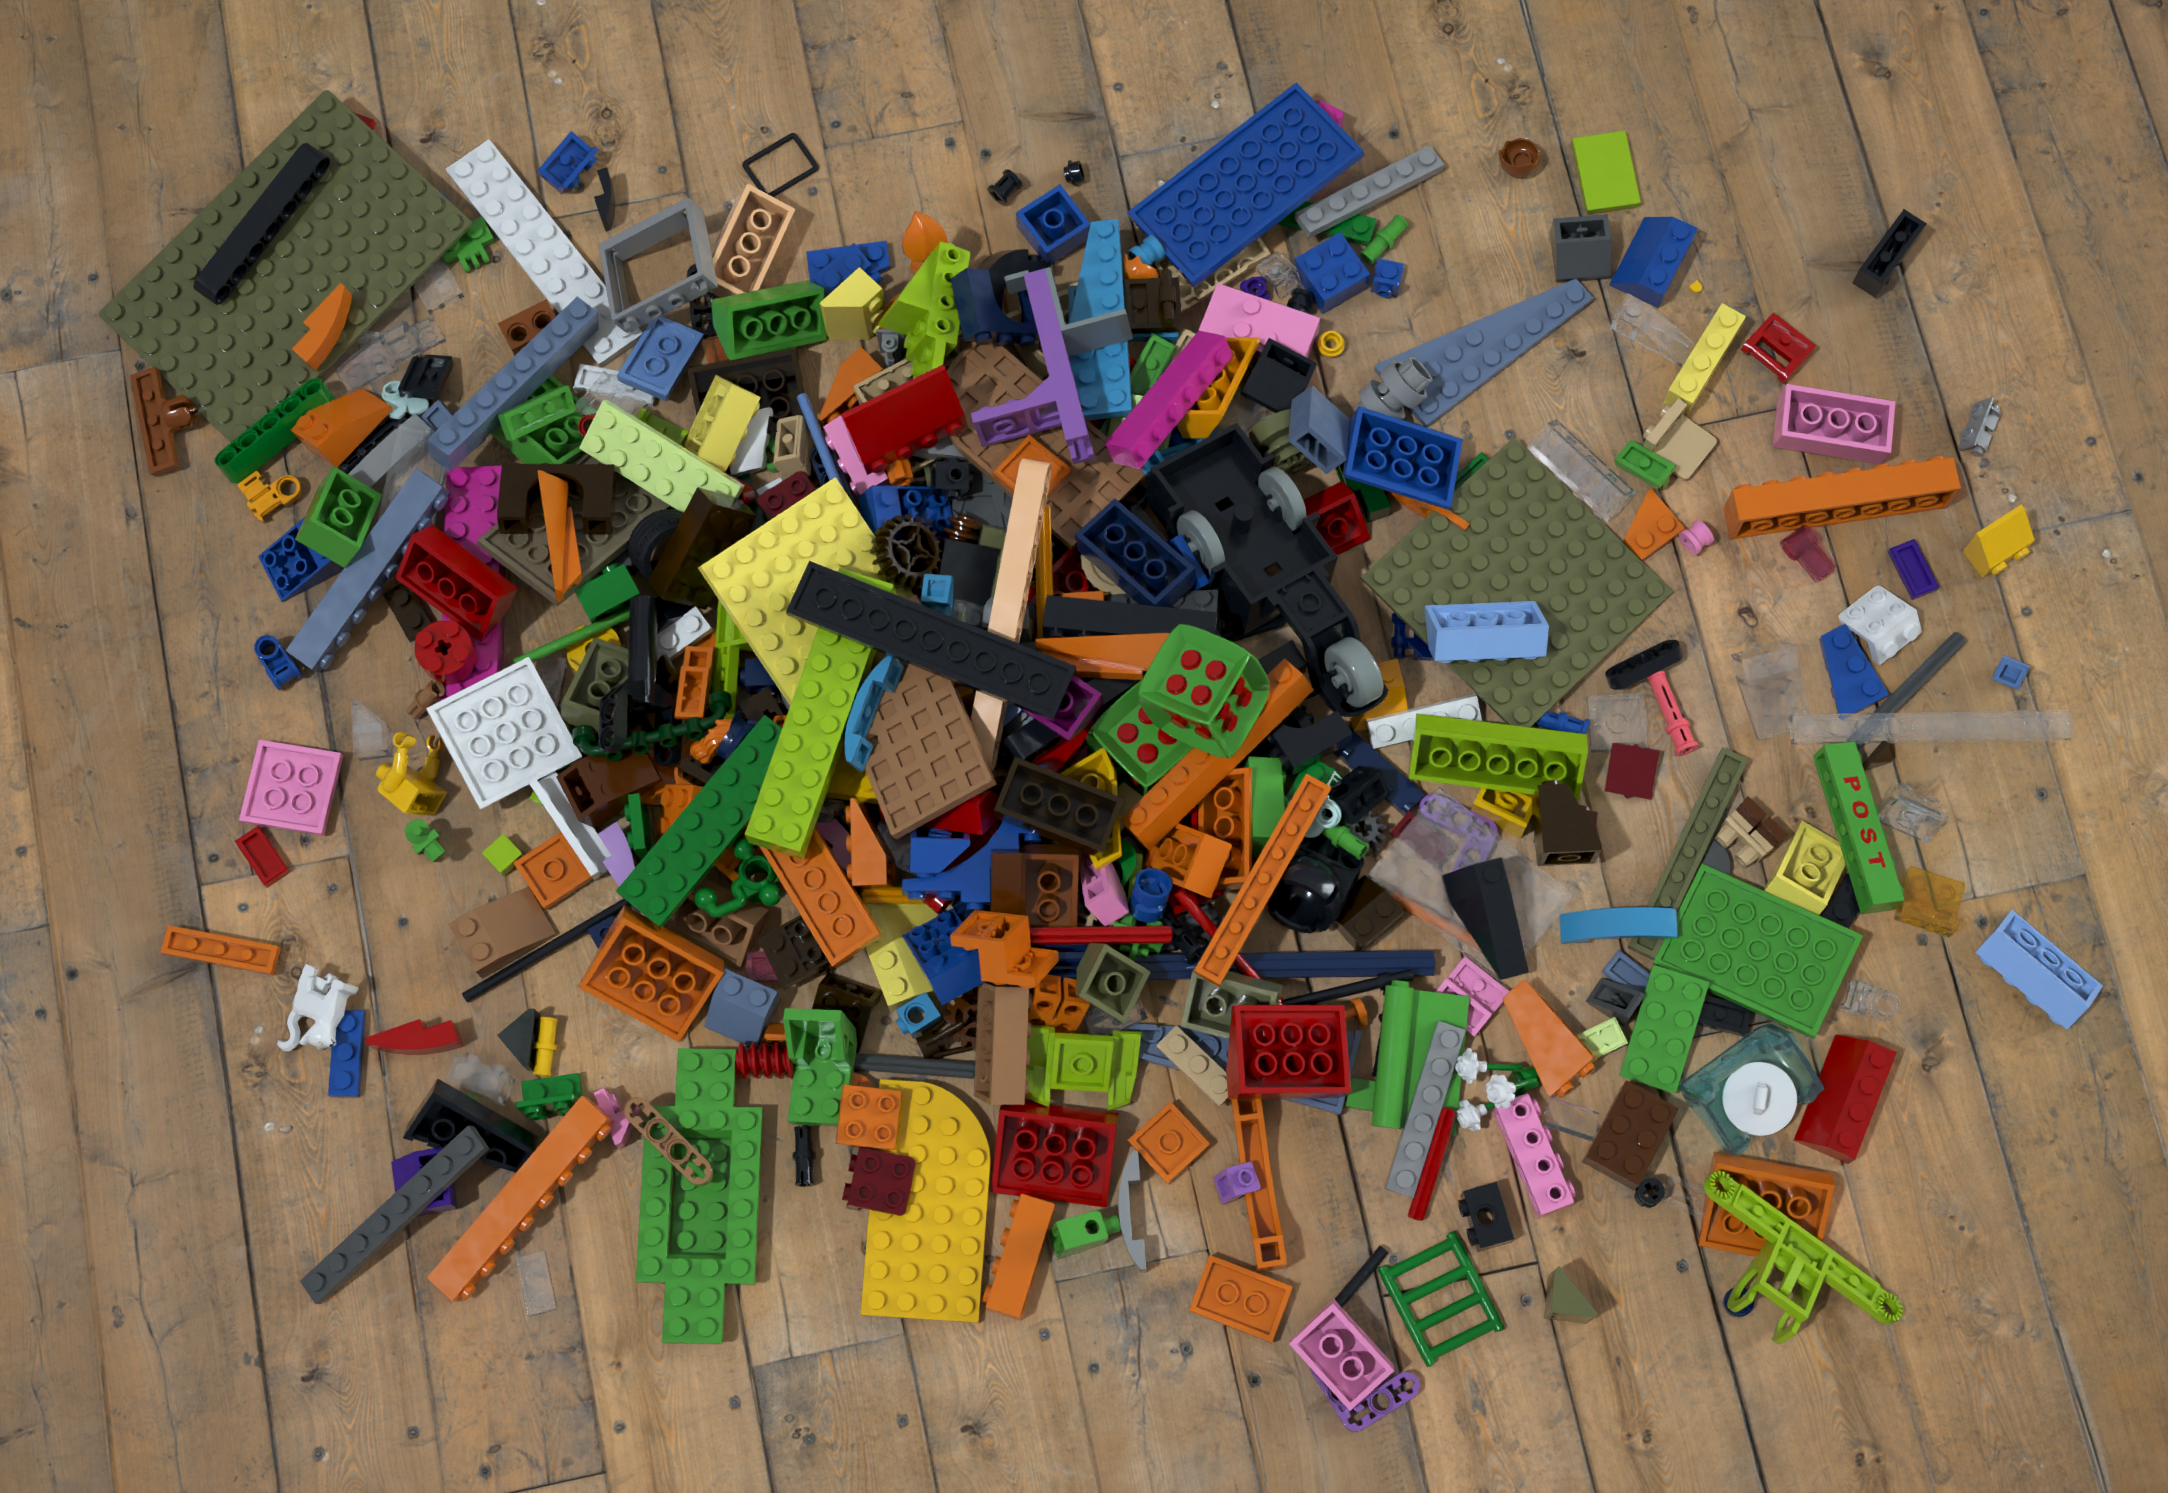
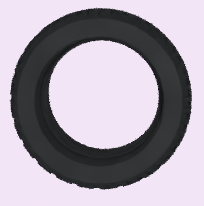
M664 509L647 515L637 524L630 535L628 542L630 560L647 580H649L658 561H651V555L655 546L663 538L673 534L684 514L678 510Z

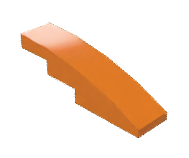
M712 627L714 631L693 646L685 647L684 663L680 670L675 719H689L691 717L704 719L714 672L716 627Z

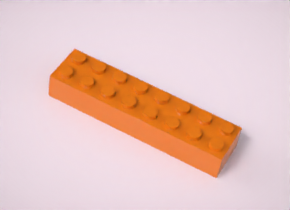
M1935 456L1924 462L1907 460L1899 465L1890 467L1888 464H1880L1869 470L1852 468L1842 474L1834 475L1833 472H1825L1814 478L1797 476L1787 482L1779 483L1778 480H1770L1762 485L1752 487L1751 484H1742L1732 490L1723 511L1729 539L1732 540L1944 509L1949 507L1960 491L1961 486L1954 457L1944 458L1943 456Z

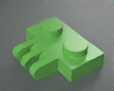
M482 216L471 221V228L442 255L446 265L459 260L465 272L468 273L471 271L467 263L468 261L472 260L475 268L480 267L477 260L479 256H481L485 264L490 262L484 248L495 243V240Z

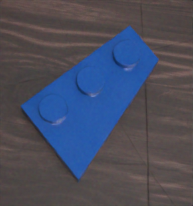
M887 241L856 245L871 263L864 270L867 275L871 276L875 271L882 274L891 270ZM849 246L807 251L810 281L816 284L812 277Z

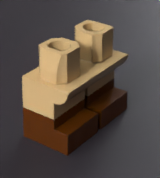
M1749 796L1725 819L1721 825V830L1715 837V841L1725 849L1733 841L1742 848L1734 858L1743 868L1749 866L1754 861L1757 863L1761 861L1788 835L1770 817L1762 822L1767 814ZM1760 822H1762V823L1760 824V826H1759L1754 832H1752V833L1749 835V833H1750Z

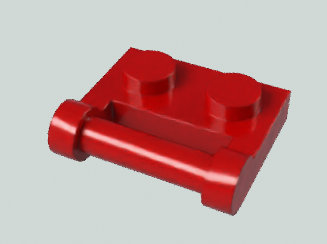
M1773 312L1746 341L1741 351L1746 355L1751 354L1778 376L1777 379L1784 384L1814 351L1816 345ZM1761 340L1789 362L1786 367L1781 365L1757 346L1759 341Z

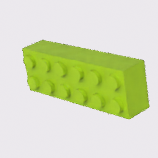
M1416 713L1408 779L1534 795L1537 786L1542 785L1543 781L1557 780L1559 784H1568L1576 800H1579L1588 754L1587 734Z

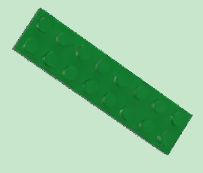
M766 715L760 719L616 890L617 894L658 927L662 928L748 826L782 728Z

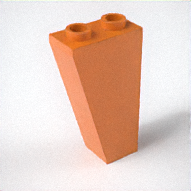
M1523 979L1502 998L1542 1085L1550 1097L1555 1098L1559 1096L1562 1098L1572 1090L1574 1086L1571 1083L1579 1076L1585 1078L1595 1069L1593 1063L1598 1060L1597 1057L1529 981Z

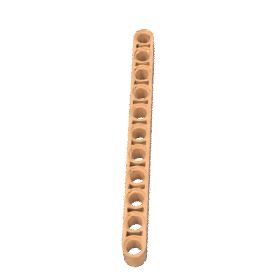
M1024 458L1019 464L988 626V632L1016 643L1020 642L1052 473L1051 463ZM976 691L970 721L991 772H993L997 762L1008 703Z

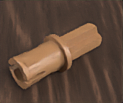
M430 681L424 689L419 690L414 696V701L407 708V714L417 719L427 711L426 708L436 704L438 698L445 692L443 684L438 681Z

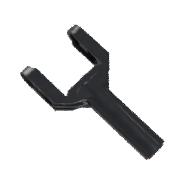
M639 595L630 599L628 678L619 687L611 689L600 699L599 746L604 751L616 753L621 749L626 740L627 708L649 714L655 713V731L661 725L668 724L669 722L674 726L682 724V719H675V700L656 683L658 600L652 596ZM615 707V713L612 717V711ZM615 734L614 741L611 745L612 735ZM682 736L677 737V744L670 747V755L667 760L666 754L669 748L662 747L660 741L654 743V757L659 765L668 768L677 766L682 754Z

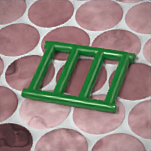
M1451 1231L1446 1235L1447 1239L1389 1268L1385 1265L1377 1269L1427 1367H1431L1436 1363V1358L1493 1330L1496 1333L1505 1329L1492 1300L1455 1231ZM1450 1250L1453 1251L1460 1266L1402 1294L1394 1278ZM1466 1276L1474 1293L1420 1320H1415L1408 1306L1409 1304ZM1480 1303L1487 1320L1431 1348L1429 1347L1422 1334L1423 1331Z

